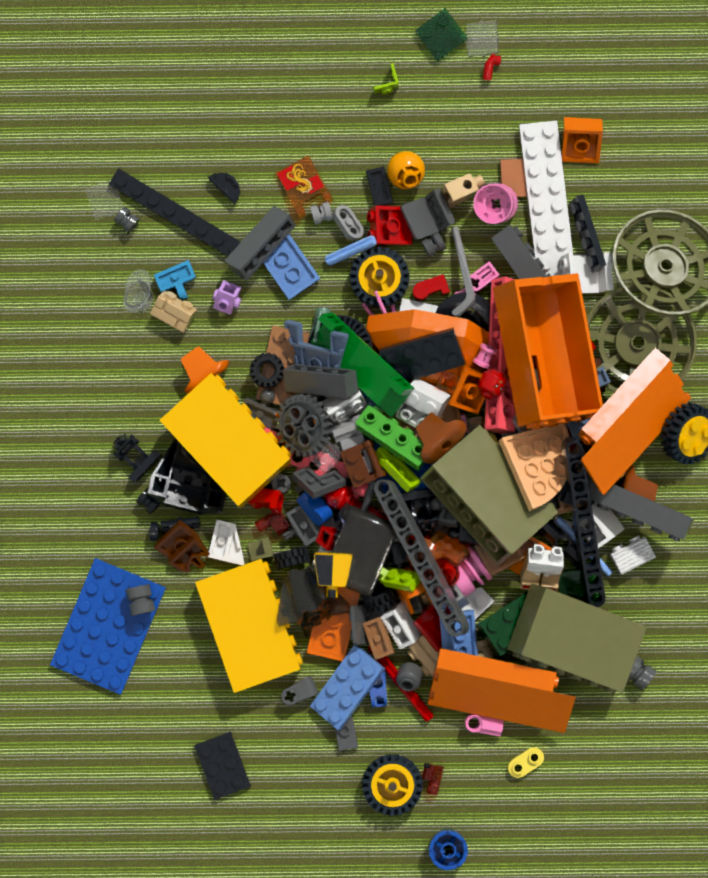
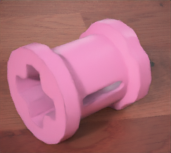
M481 343L480 352L477 358L473 359V362L488 369L490 366L489 362L497 350Z

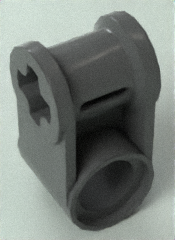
M309 676L283 690L281 698L286 705H294L318 694L319 691L312 677ZM286 692L295 693L296 696L293 697V702L285 700Z

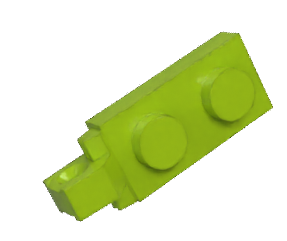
M382 446L375 451L380 465L406 492L420 485L422 481L401 459L391 455Z
M377 567L373 572L377 580L383 583L385 587L413 592L421 582L417 572L393 567H389L386 570L384 567Z

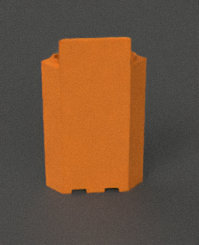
M657 348L647 356L578 434L580 440L585 445L592 447L582 457L581 462L602 495H605L660 435L663 431L662 427H667L666 418L669 420L672 418L669 414L671 412L676 413L675 408L677 406L681 408V404H687L691 399L689 393H684L682 389L684 384L679 375L673 373L671 360Z
M440 648L427 704L565 733L576 697L553 692V688H557L559 677L556 676L557 672Z

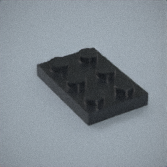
M231 731L194 745L214 800L251 786Z

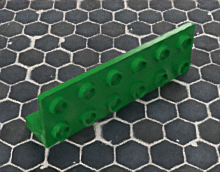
M334 313L322 314L318 319L323 325L319 329L317 342H313L312 339L311 343L330 348L331 332L338 331L349 334L340 368L356 370L358 387L389 417H393L414 390V387Z

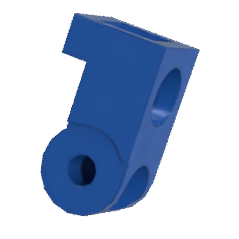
M305 492L296 499L312 522L318 526L333 516L331 508L325 504L321 496L313 499Z
M385 670L370 689L372 708L387 706Z

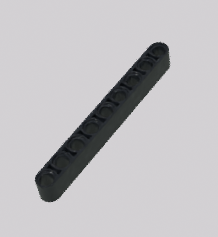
M567 437L562 442V454L584 596L591 605L600 607L604 604L606 597L587 471L581 462L584 452L581 443L576 438ZM571 444H576L574 451H568ZM578 462L579 467L576 470H571V466ZM581 481V487L574 489L575 483ZM581 500H585L584 505L578 508L577 503ZM588 519L586 525L580 526L581 520ZM590 537V542L583 545V540ZM593 556L591 562L585 563L587 557ZM591 575H596V578L593 581H588V578ZM594 593H599L596 599H591Z

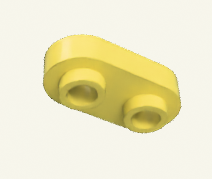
M536 747L527 749L509 762V773L516 778L523 777L543 763V752ZM532 754H537L538 759L536 761L531 760ZM517 764L521 765L522 769L519 772L515 771L514 769L515 765Z

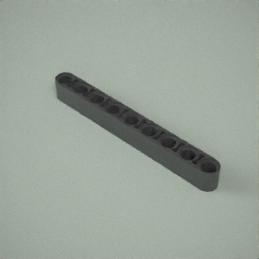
M392 480L377 481L374 485L375 494L447 632L455 637L465 635L469 630V623L397 485ZM385 483L388 485L387 493H384L382 489ZM393 501L397 502V509L395 511L391 507ZM402 518L406 520L404 528L400 524ZM411 535L415 537L414 545L409 541ZM420 552L425 557L423 562H420L418 558ZM429 570H432L434 574L432 580L427 575ZM438 587H440L443 591V595L441 597L437 595ZM447 605H450L452 607V613L450 615L446 612ZM456 622L460 623L461 625L460 632H457L455 630Z

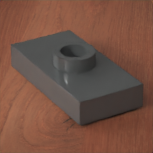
M351 715L341 730L335 728L339 751L358 747L353 717Z

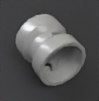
M328 201L320 206H310L315 225L320 224L324 220H333Z

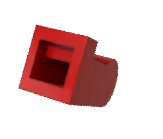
M444 274L415 284L412 293L416 300L424 301L429 295L441 292L442 296L448 295L450 290Z
M262 489L248 504L254 509L265 507L270 508L274 514H281L284 495L280 490Z
M321 526L315 542L326 550L332 551L333 546L336 545V543H333V540H336L334 534L338 533L336 531L337 528ZM325 533L329 534L327 539H323Z

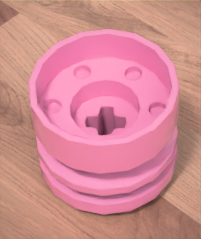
M488 184L477 191L473 207L476 215L482 221L489 224H498L509 221L515 215L518 209V198L513 189L505 184ZM500 199L501 201L499 202V204L501 205V207L495 208L496 203L494 202V200Z
M470 546L466 548L470 554L469 557L466 558L462 551L459 553L462 562L459 563L452 557L443 564L465 597L476 590L473 584L474 580L484 585L480 576L484 574L488 581L492 579L479 554Z

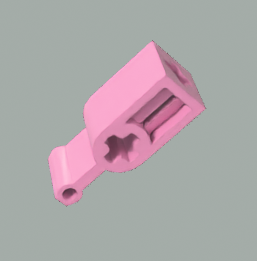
M490 261L470 275L471 281L478 282V288L473 286L475 294L490 285L492 279H497L500 276ZM465 288L460 292H455V294L466 292Z

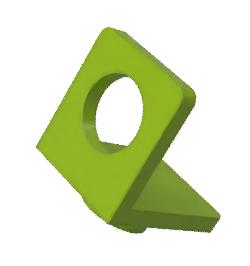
M393 63L390 64V69L394 82L373 87L374 94L380 92L388 94L393 92V89L399 88Z

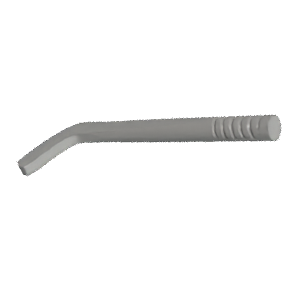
M453 227L451 230L466 291L465 300L452 311L454 316L459 317L474 303L475 292L459 227Z

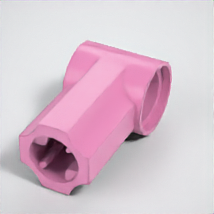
M471 713L465 717L464 725L469 731L501 737L504 720ZM471 718L478 719V725L474 728L468 725Z

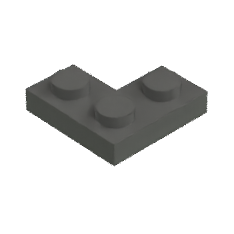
M308 466L292 473V479L313 499L346 486V479L336 470L318 476Z

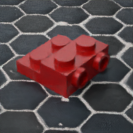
M373 206L370 208V211L367 212V221L370 222L371 230H368L367 237L370 235L374 236L377 242L376 246L412 245V234L403 217L400 206Z
M429 603L413 624L433 649L439 652L440 648H442L440 616L433 603ZM446 606V612L450 615L452 612Z

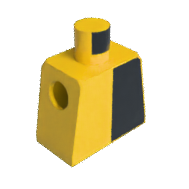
M315 552L314 558L318 585L326 586V597L337 598L338 587H346L353 554Z

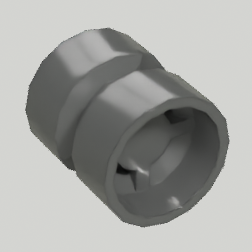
M150 584L125 589L127 600L131 601L129 605L131 616L155 611L154 602L149 598L152 595Z
M636 656L628 680L632 679L633 684L642 691L650 683L657 671L650 665H644V660Z

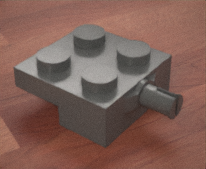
M299 505L286 513L291 522L292 529L285 532L283 536L287 541L297 535L306 547L316 541L321 526L338 528V526L334 522L333 517L320 526L314 524Z

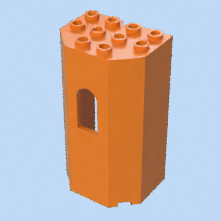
M579 274L515 279L494 287L493 293L518 427L535 430L546 426H559L560 424L570 423V421L581 422L591 419L603 406ZM532 356H535V362L540 383L539 392L537 387Z

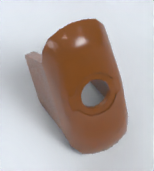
M431 412L416 426L417 433L423 442L422 460L427 464L436 463L464 437L467 431L466 423L461 420L445 422Z
M632 465L623 476L621 488L655 502L658 485L638 477L635 474L634 465Z

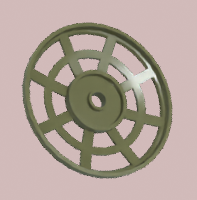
M658 209L647 211L629 220L615 239L611 256L615 278L624 293L635 304L647 311L663 316L678 317L692 314L708 305V296L703 302L691 309L685 302L700 287L708 290V282L703 280L705 274L703 260L708 258V250L700 252L695 244L684 236L690 226L708 243V229L691 216L673 210ZM667 218L682 222L678 232L666 229L655 230L652 219ZM640 222H645L647 232L639 236L632 245L623 239L624 235L633 226ZM657 236H668L674 238L671 245L659 244ZM648 238L650 239L652 248L647 253L637 249L641 242ZM680 243H684L694 255L686 257L678 248ZM619 245L628 251V272L626 273L618 272L616 258ZM633 255L643 260L642 270L633 271ZM697 262V278L688 275L689 264ZM661 263H667L670 269H663ZM646 277L653 284L650 291H647L637 278ZM632 280L636 288L647 296L645 303L634 296L623 281ZM683 281L694 285L684 295H681L677 287ZM659 288L670 289L674 297L665 298L657 296ZM654 300L663 303H678L682 311L659 310L652 307Z
M641 284L647 291H650L651 285ZM626 285L630 292L639 291L635 285ZM621 288L609 292L595 304L587 317L588 327L602 305L606 304L611 312L603 322L600 332L589 330L590 338L598 340L599 353L604 362L596 370L604 367L605 371L609 369L617 377L627 380L647 356L657 348L659 351L671 352L668 359L671 360L672 364L677 353L689 354L687 362L679 374L680 379H684L694 362L697 351L696 328L690 314L682 316L688 327L690 346L678 345L677 331L672 323L680 316L656 314L662 321L654 326L650 322L645 321L647 310L637 304L631 303L619 308L616 307L612 298L624 293ZM659 288L658 296L665 298L674 297L669 292ZM642 293L641 301L645 303L647 296ZM671 303L677 308L674 312L682 311L678 303ZM639 309L638 318L629 322L621 314L627 310ZM615 318L621 328L616 336L605 334L608 325ZM666 327L669 328L672 344L662 343L659 332ZM634 338H641L643 340L641 348L634 346ZM604 341L615 343L617 354L610 359L607 358ZM620 360L630 364L629 375L620 372L613 365ZM610 384L604 386L614 393L618 389Z

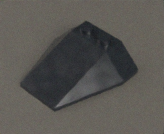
M175 438L151 475L147 495L163 506L201 515L222 513L226 492Z

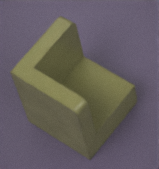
M269 537L247 544L251 562L273 557Z

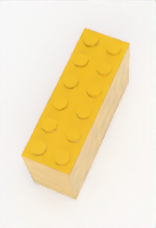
M211 373L160 419V422L241 509L292 462L290 459L292 455L284 446L280 448L277 445L279 441L270 431L268 433L264 431L266 427L258 417L252 418L251 415L253 413L245 403L240 405L238 402L240 399L231 388L229 390L225 388L227 385L218 374L214 376Z
M263 559L195 582L234 693L300 670V665L304 664L300 653L296 654L295 652L296 640L294 635H289L287 628H290V623L287 616L283 617L281 610L284 607L281 598H276L275 592L278 590L275 581H270L268 574L271 573L268 562H264Z

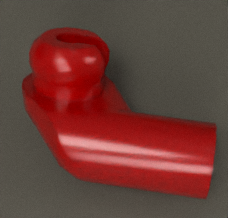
M490 55L484 64L482 79L492 80L494 65L499 66L501 64V56Z

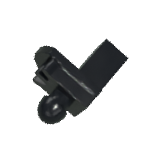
M459 524V531L451 530L448 533L451 539H458V544L480 546L461 524Z

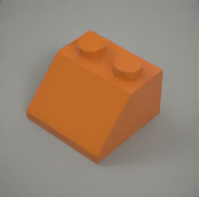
M564 117L561 150L562 162L599 164L603 135L602 119Z
M466 367L449 405L478 414L485 400L481 396L482 392L477 388L483 373Z

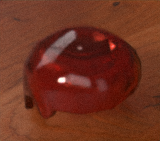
M441 557L436 559L450 588L455 586L460 578L459 567L449 558ZM431 570V573H432L431 580H432L433 577H434V574H433V571Z

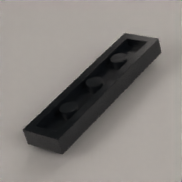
M578 195L569 203L570 211L574 216L576 230L579 232L581 245L587 256V264L591 272L595 273L604 268L606 262L584 195Z

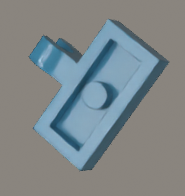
M189 260L154 274L161 293L176 288L181 300L188 298L183 284L197 279Z

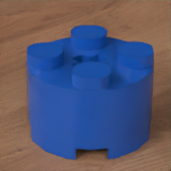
M442 829L436 832L430 839L428 846L429 856L438 868L451 870L460 867L465 862L468 854L467 843L459 832L452 829ZM451 845L452 853L448 852V854H445L443 847Z

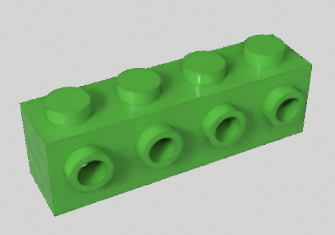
M368 405L355 422V429L419 472L425 464L421 458L422 440L415 437V433L409 428L404 429L399 426V422L394 418H387L378 407Z

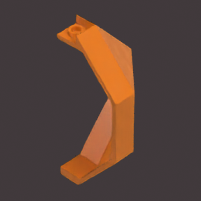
M416 309L368 316L366 328L372 339L373 350L377 354L380 348L454 327L466 360V365L419 378L444 392L455 391L466 367L482 373L487 371V368L474 363L473 359L477 358L481 349V343L488 345L489 332L468 319Z

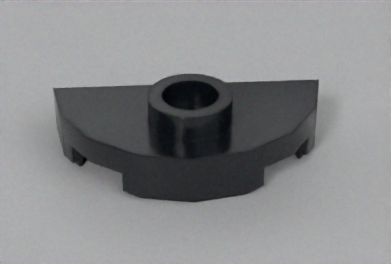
M214 173L208 177V180L234 205L237 203L240 196L239 183L233 176L228 173Z

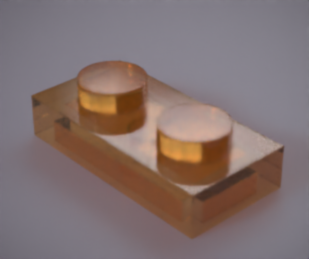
M440 530L430 540L435 544L433 548L437 552L440 549L445 559L456 567H459L470 554L469 549Z

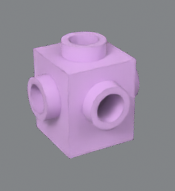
M223 280L219 290L216 289L212 300H215L213 308L231 315L234 308L238 309L241 298H239L241 287Z

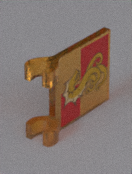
M309 155L275 173L299 218L306 215L301 204L321 194L325 202L333 201L329 190Z

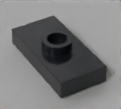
M384 166L367 170L366 175L374 206L393 204Z

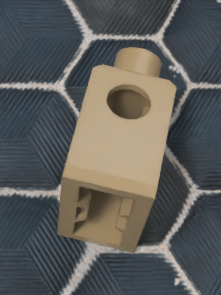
M469 173L444 184L441 192L450 209L474 197L479 190L478 188L484 186L485 182L481 175L473 178Z

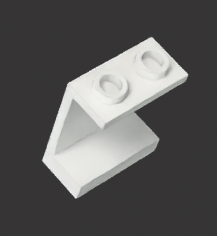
M603 252L606 266L595 273L591 272L587 264L586 255H572V253L561 256L560 269L562 270V275L578 273L582 294L607 293L614 290L610 252Z

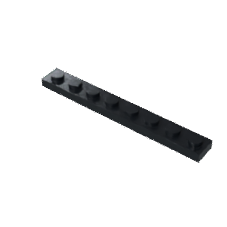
M119 168L109 182V186L227 257L240 244L239 240Z

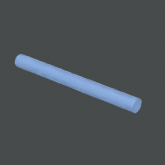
M559 516L555 523L576 543L574 530ZM600 558L601 570L608 577L613 571Z

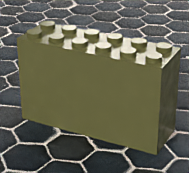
M480 425L434 463L420 478L498 566L558 513L554 504L550 501L535 510L529 511L500 444L496 443L490 437L489 432Z
M531 583L507 650L513 652L512 656L614 694L616 690L623 693L647 626L549 588Z

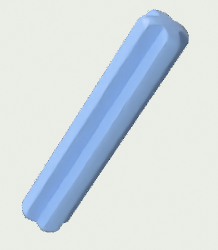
M370 235L326 255L325 261L327 265H334L376 246V238Z

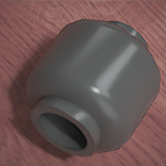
M411 662L400 665L396 676L397 685L404 691L418 689L423 677L421 667Z

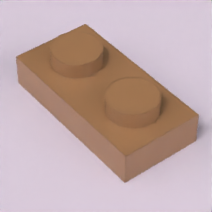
M381 617L362 623L375 660L395 653L386 626H384L385 623L380 619Z

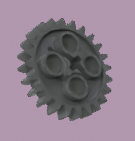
M299 394L285 399V403L280 404L282 410L276 411L280 417L275 418V421L279 422V425H276L275 428L280 430L276 435L282 436L280 443L285 442V448H291L290 453H296L297 456L303 455V457H308L322 452V448L327 447L326 441L331 440L327 434L333 432L328 429V426L333 425V423L327 420L331 417V415L325 414L327 408H321L323 402L316 403L317 397L311 398L310 394Z

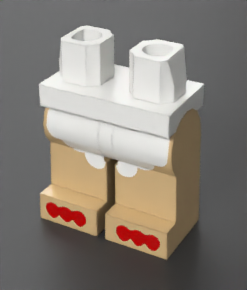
M535 544L533 548H528L520 573V589L529 590L531 583L539 585L540 579V586L557 592L559 579L564 567L562 548L554 547L550 551L544 550V547Z

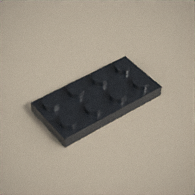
M454 327L380 348L379 351L381 357L406 381L466 365V360Z

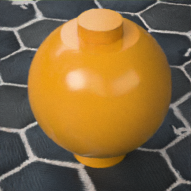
M402 151L390 159L387 166V175L391 183L396 187L412 189L423 180L425 165L423 160L414 152Z

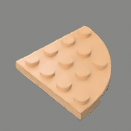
M566 424L529 430L506 436L499 440L529 511L546 504L561 490L566 482L562 454V442L565 438L570 437Z

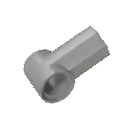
M360 415L350 418L347 422L330 427V430L333 431L331 435L335 444L351 437L365 436L355 429V422Z

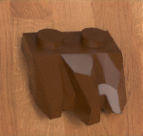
M181 520L154 544V549L167 557L169 564L181 572L190 573L191 564L199 569L205 567V563L200 556L206 557L210 555L197 533Z

